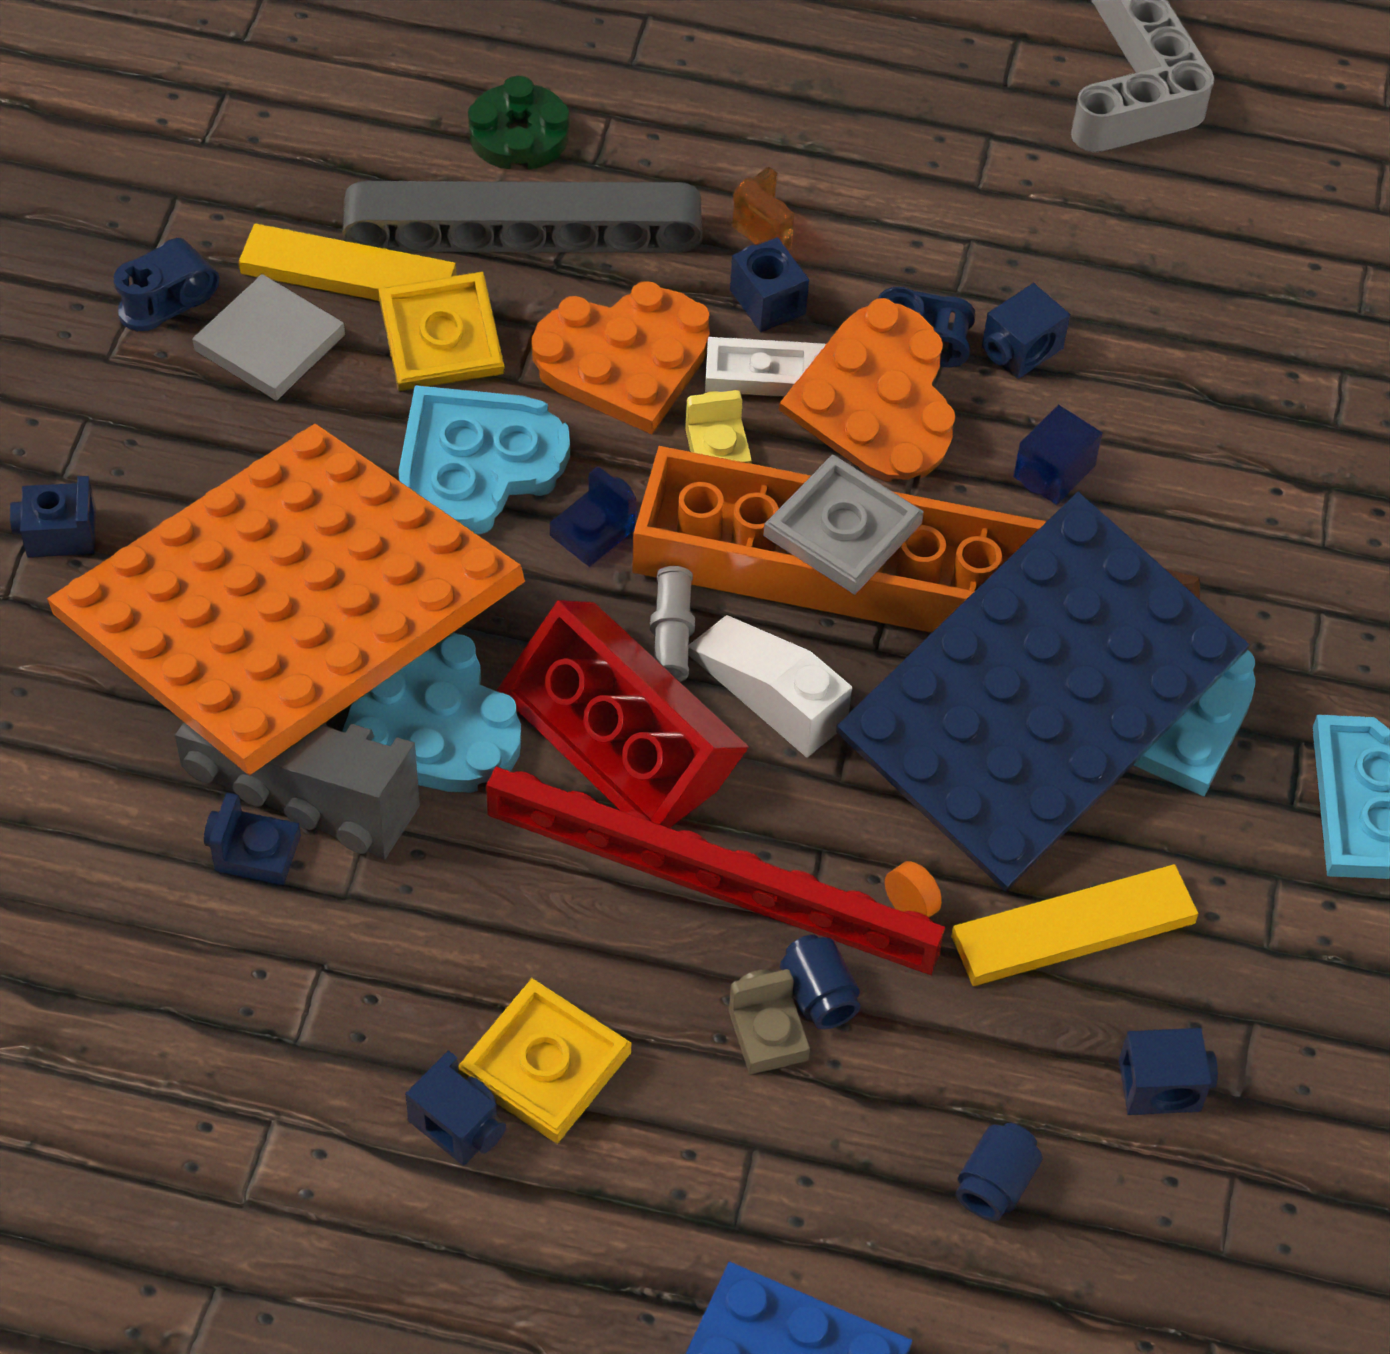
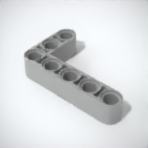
M1091 0L1136 73L1094 83L1084 87L1079 92L1071 131L1073 142L1086 151L1100 152L1200 125L1205 119L1214 76L1168 1Z

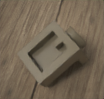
M789 969L776 972L770 970L753 971L731 984L729 1014L749 1075L809 1060L810 1048L792 998L794 981Z

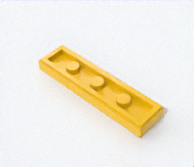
M255 223L239 259L240 274L259 277L263 274L275 281L379 301L378 288L456 276L455 262Z
M1173 864L954 925L951 937L974 987L1193 925L1196 923L1199 913L1176 865Z

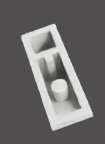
M728 615L689 644L688 655L807 758L837 734L836 725L849 714L852 686L807 649Z

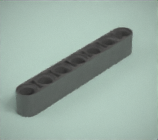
M363 181L349 186L345 191L342 236L344 241L399 252L680 253L695 249L701 243L703 238L702 204L700 192L694 186L680 182Z

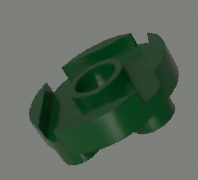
M512 76L506 79L503 85L484 92L469 107L468 128L472 148L480 158L498 168L511 170V163H528V169L545 166L558 158L566 148L569 130V109L550 90L533 85V82L525 76ZM513 123L528 124L529 128L517 126L511 129L509 127Z

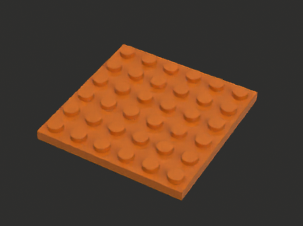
M314 423L269 454L254 461L249 467L220 486L208 491L203 497L174 516L167 518L128 546L121 548L96 567L75 578L68 585L48 597L47 600L54 616L250 776L523 584L525 579L521 564Z

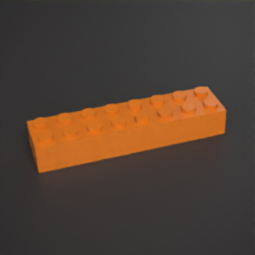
M658 446L633 533L632 573L657 578L660 569L668 566H680L692 572L693 580L691 585L932 633L1047 521L894 492L924 511L922 524L854 595L763 536L764 524L811 475Z

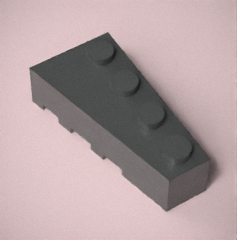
M183 723L175 734L181 767L193 778L204 783L214 781L234 790L242 800L251 805L262 806L264 804L282 812L290 821L299 823L301 828L307 830L317 828L336 837L346 848L356 853L369 852L385 860L420 807L415 743L396 737L391 746L372 741L374 734L371 729L351 724L346 732H341L329 728L324 723L249 776L186 723Z

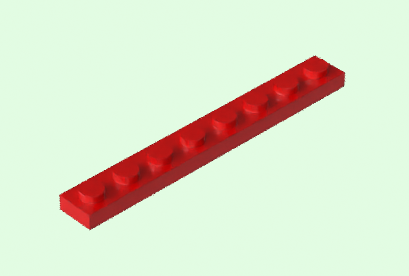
M496 766L486 784L487 813L492 818L822 937L831 938L836 942L928 975L933 973L939 958L945 927L933 923L930 918L916 911L902 912L877 903L871 896L855 890L844 891L819 882L816 877L800 870L788 871L763 862L761 858L751 852L744 850L732 851L707 842L705 838L695 832L688 830L676 831L653 823L648 817L639 812L631 810L623 812L597 803L595 799L583 792H567L544 784L537 777L527 772L517 771L513 773Z

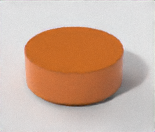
M906 861L886 875V893L895 909L902 912L916 911L928 918L941 909L942 897L938 884L923 866L912 861Z

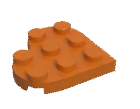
M649 281L636 284L632 288L631 294L622 297L611 308L589 303L586 299L579 296H570L561 301L558 309L552 310L538 322L532 336L533 362L539 369L541 381L556 392L652 435L705 359L708 349V337H710L709 310L702 303L695 302L683 293L661 288L656 283Z
M886 298L875 299L867 307L860 308L843 322L779 404V411L861 470L880 480L892 482V479L908 480L919 475L920 478L926 477L942 463L953 438V424L955 421L953 408L932 385L940 368V355L943 347L942 339L919 312L901 304H895Z

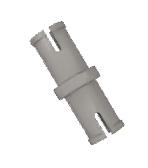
M668 566L660 569L657 574V610L651 615L650 631L655 635L654 658L680 682L687 679L689 675V637L695 632V617L690 613L693 574L684 567Z

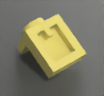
M739 390L725 392L710 391L687 398L685 431L690 452L752 464L741 419L743 401Z

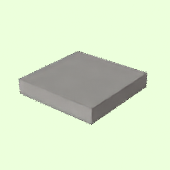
M261 274L192 339L196 352L277 401L345 336V328L342 321Z
M832 454L764 524L763 536L855 595L922 524L924 511Z

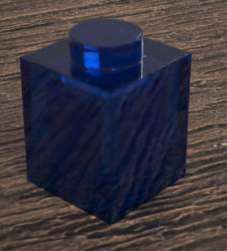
M1058 404L1020 442L1013 477L1021 481L1029 491L1041 494L1058 505L1095 467L1103 432Z

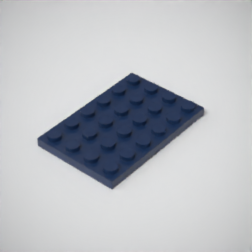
M1078 491L837 724L836 733L997 885L1007 892L1246 653L1250 644Z

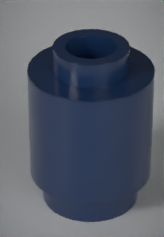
M806 935L795 940L787 947L786 955L780 963V970H790L794 981L792 993L804 1017L807 1020H813L815 1026L821 1030L835 1028L852 1019L860 1010V1003L857 999L860 990L835 941L828 937L819 938L817 935Z
M1006 1123L1004 1126L990 1125L958 1175L960 1186L956 1191V1197L959 1202L973 1214L989 1221H998L1004 1212H1011L1043 1160L1040 1150L1036 1147V1138L1028 1130L1014 1123Z

